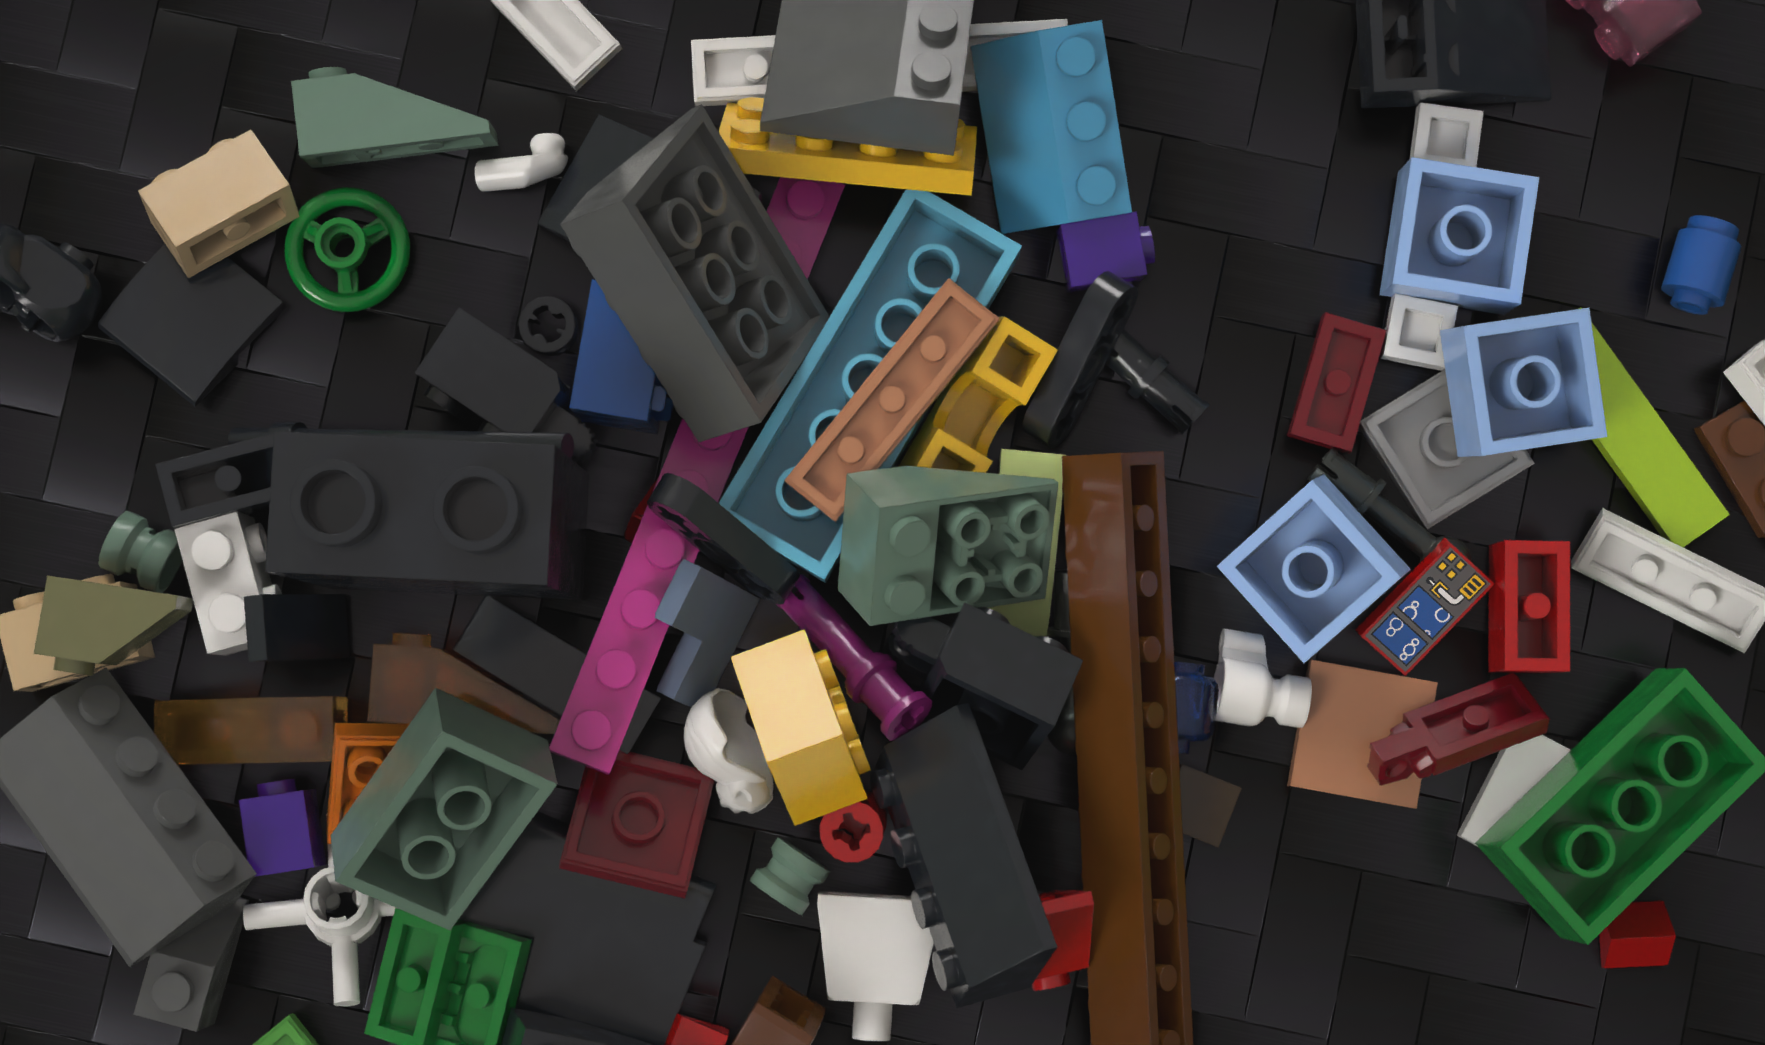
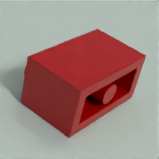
M1504 540L1489 545V578L1495 585L1489 590L1488 672H1570V541Z

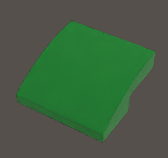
M395 908L364 1034L396 1045H501L511 1007H516L532 940L459 919L451 930H447Z

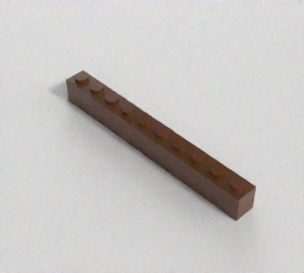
M1164 451L1062 456V492L1064 496L1065 554L1068 575L1071 654L1083 660L1072 687L1074 694L1083 891H1091L1094 902L1089 968H1087L1091 1045H1193Z

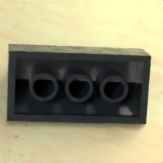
M967 702L952 707L884 745L874 771H871L870 774L871 788L875 801L880 809L888 808L895 829L891 831V846L894 857L900 868L908 867L915 890L911 893L915 918L922 929L929 928L937 950L932 954L936 979L942 990L950 989L956 1008L1030 988L1057 949V944L970 704Z

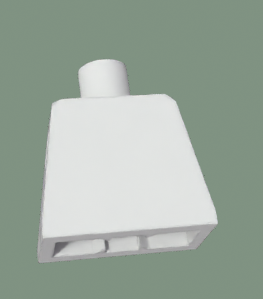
M819 891L817 905L828 1000L854 1002L853 1039L890 1041L892 1005H919L934 944L929 928L922 929L919 926L914 915L911 896Z

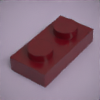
M1327 312L1322 315L1288 430V437L1328 449L1334 447L1339 452L1345 454L1352 452L1387 330Z

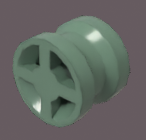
M778 837L771 847L773 857L766 867L756 869L750 881L784 906L803 915L810 904L808 894L814 885L824 883L831 871L796 846Z

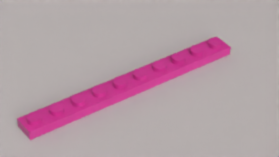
M780 177L766 212L808 280L845 184ZM682 418L655 488L665 473H670L690 481L705 491L715 501L719 502L748 427L698 442L686 421ZM648 505L549 747L550 752L607 775L611 772L669 627L668 624L654 618L655 613L680 562L686 559L694 563L699 552L694 545L658 517Z

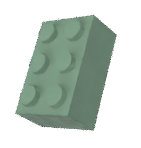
M435 688L331 834L335 882L447 930H451L558 783L548 740Z

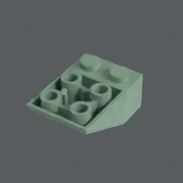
M899 466L847 473L838 591L869 626L956 613L960 611L964 603L976 608H988L1045 599L1058 482L1050 478L917 466Z

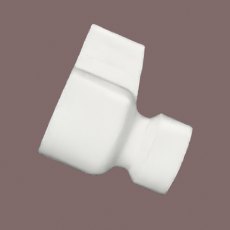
M1224 628L1220 635L1219 660L1211 689V719L1213 721L1244 726H1255L1262 722L1265 717L1269 716L1274 717L1279 725L1303 728L1311 705V679L1290 674L1285 675L1281 679L1273 678L1268 670L1263 635Z

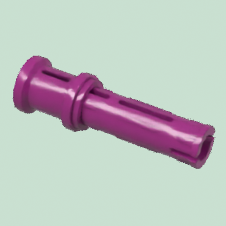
M800 574L794 586L797 589L795 592L796 596L790 592L784 604L776 605L783 609L801 630L805 629L807 636L820 651L827 650L831 663L846 678V694L855 703L864 702L882 722L881 732L886 738L893 741L918 727L929 714L932 700L923 691L914 692L896 672L897 663L889 654H883L882 652L874 653L810 584V580L804 574Z

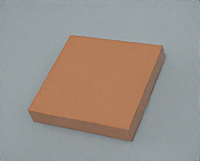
M1308 660L1306 677L1310 678L1312 683L1311 705L1304 727L1297 728L1287 786L1417 809L1422 778H1418L1413 772L1407 779L1380 786L1367 767L1371 751L1369 747L1370 743L1388 737L1391 733L1390 729L1402 723L1403 713L1435 702L1438 682Z

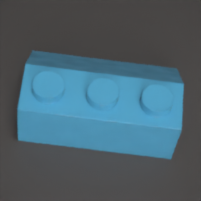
M1102 20L1038 30L970 46L1000 233L1006 234L1132 213Z

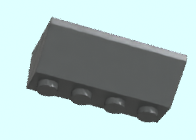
M107 668L51 696L0 738V788L129 967H132L236 903L257 874Z

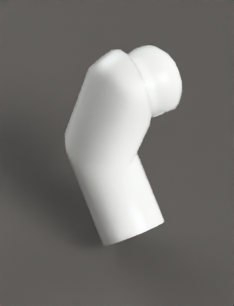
M554 133L537 134L530 142L532 155L479 160L475 166V180L478 188L482 192L525 188L561 174L568 161V156L564 155V139L559 134Z

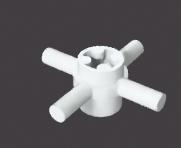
M327 844L328 868L320 870L310 879L305 887L303 899L245 904L243 906V921L245 930L306 924L318 940L332 947L334 1005L342 1007L360 1004L358 944H361L373 935L382 917L393 916L396 907L335 882L332 845ZM354 891L352 899L358 907L356 914L349 919L346 916L340 918L330 917L329 921L326 922V909L335 910L341 903L339 893H352Z

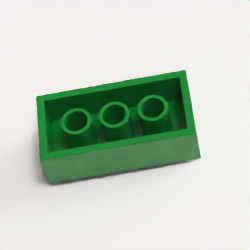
M1656 668L1475 844L1560 938L1589 945L1765 772V757L1686 668Z

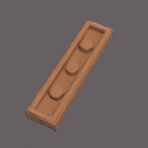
M948 278L784 480L785 483L836 523L844 513L847 473L877 470L882 467L997 325L1000 318Z

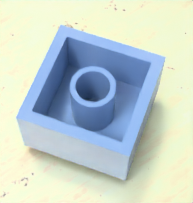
M1411 157L1398 171L1380 295L1392 297L1397 293L1457 305L1458 308L1505 315L1519 306L1522 300L1539 177Z
M1589 308L1440 330L1458 457L1486 456L1607 437Z
M1325 474L1311 480L1217 565L1220 571L1303 663L1322 649L1411 570Z

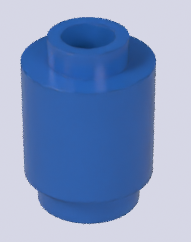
M1695 215L1689 218L1686 228L1678 231L1661 287L1665 294L1672 297L1670 304L1673 307L1684 312L1704 315L1708 314L1710 307H1721L1725 304L1741 251V245L1737 242L1740 231L1737 226L1715 217Z

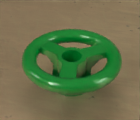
M344 187L325 191L313 197L298 211L299 217L291 222L287 231L285 261L291 279L305 297L329 310L353 312L375 306L395 291L402 281L409 264L410 238L401 215L387 200L368 190ZM342 206L363 208L378 217L363 228L354 221L342 217L330 219L322 225L315 222L325 212ZM390 236L391 258L386 271L372 286L359 291L358 266L365 260L370 247ZM345 238L354 239L355 248L353 252L347 257H337V244ZM305 239L314 243L315 251L321 261L338 272V292L325 288L310 274L304 259Z

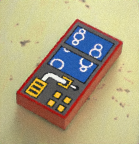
M1444 537L1436 548L1357 627L1356 631L1406 676L1495 583Z

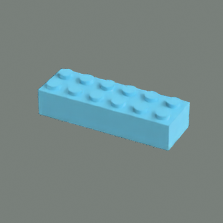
M906 189L719 504L788 562L827 583L840 561L843 515L835 523L785 483L784 480L948 278L989 309L1018 261L1022 245L929 191ZM930 407L880 469L892 468L897 465Z

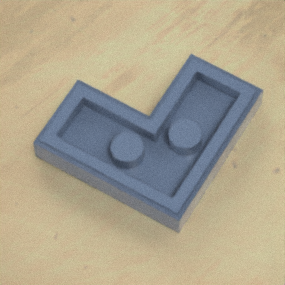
M683 559L654 617L684 632L656 691L692 708L703 695L716 689L760 598Z

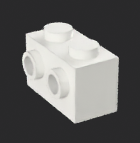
M236 511L174 529L207 654L226 656L248 650L244 597L260 594H282L277 584L272 585L269 573L265 572L267 535L262 524L255 523L254 517Z

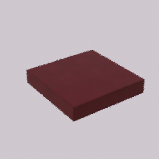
M621 750L617 754L609 775L585 766L559 869L685 899L714 780L702 774L695 767L633 752L626 754Z

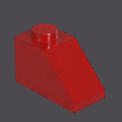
M1052 890L1038 894L1057 944V949L1033 982V991L1070 984L1069 972L1089 968L1094 910L1091 891Z

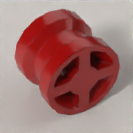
M867 790L865 792L868 799L823 815L819 825L820 839L825 850L834 858L846 863L861 862L870 858L879 849L887 827V812L885 808L880 809L873 793ZM845 828L848 832L853 833L854 839L852 838V835L847 834L844 830L839 831L838 829Z

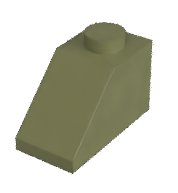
M47 575L34 654L55 657L53 670L93 676L95 663L118 665L190 613L193 598Z

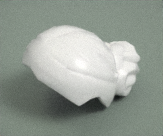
M716 688L703 695L690 709L684 727L685 749L694 766L702 774L717 781L716 790L722 807L730 808L735 814L741 811L754 814L765 808L773 800V777L766 763L756 730L747 723L745 716L747 710L746 701L729 690Z

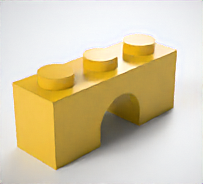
M1005 316L998 317L1000 319L997 325L940 394L899 466L986 473L993 462L987 458V452L996 432L1017 406L1027 404L1058 350Z

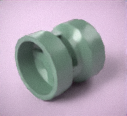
M125 511L118 517L108 532L101 548L98 564L101 569L117 576L126 573L130 575L136 574L140 587L152 592L163 593L175 578L183 560L175 531L166 529L156 534L155 529L149 527L146 518L131 511Z

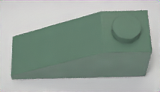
M318 68L308 73L309 79L291 81L299 156L311 168L498 146L497 132L489 120L356 73L347 74L345 68Z

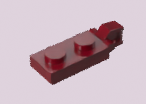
M1510 673L1403 713L1402 723L1391 728V733L1388 737L1370 743L1369 748L1371 751L1367 767L1380 786L1407 779L1413 772L1418 778L1429 777L1431 774L1435 776L1547 733L1550 719L1519 677L1514 673Z

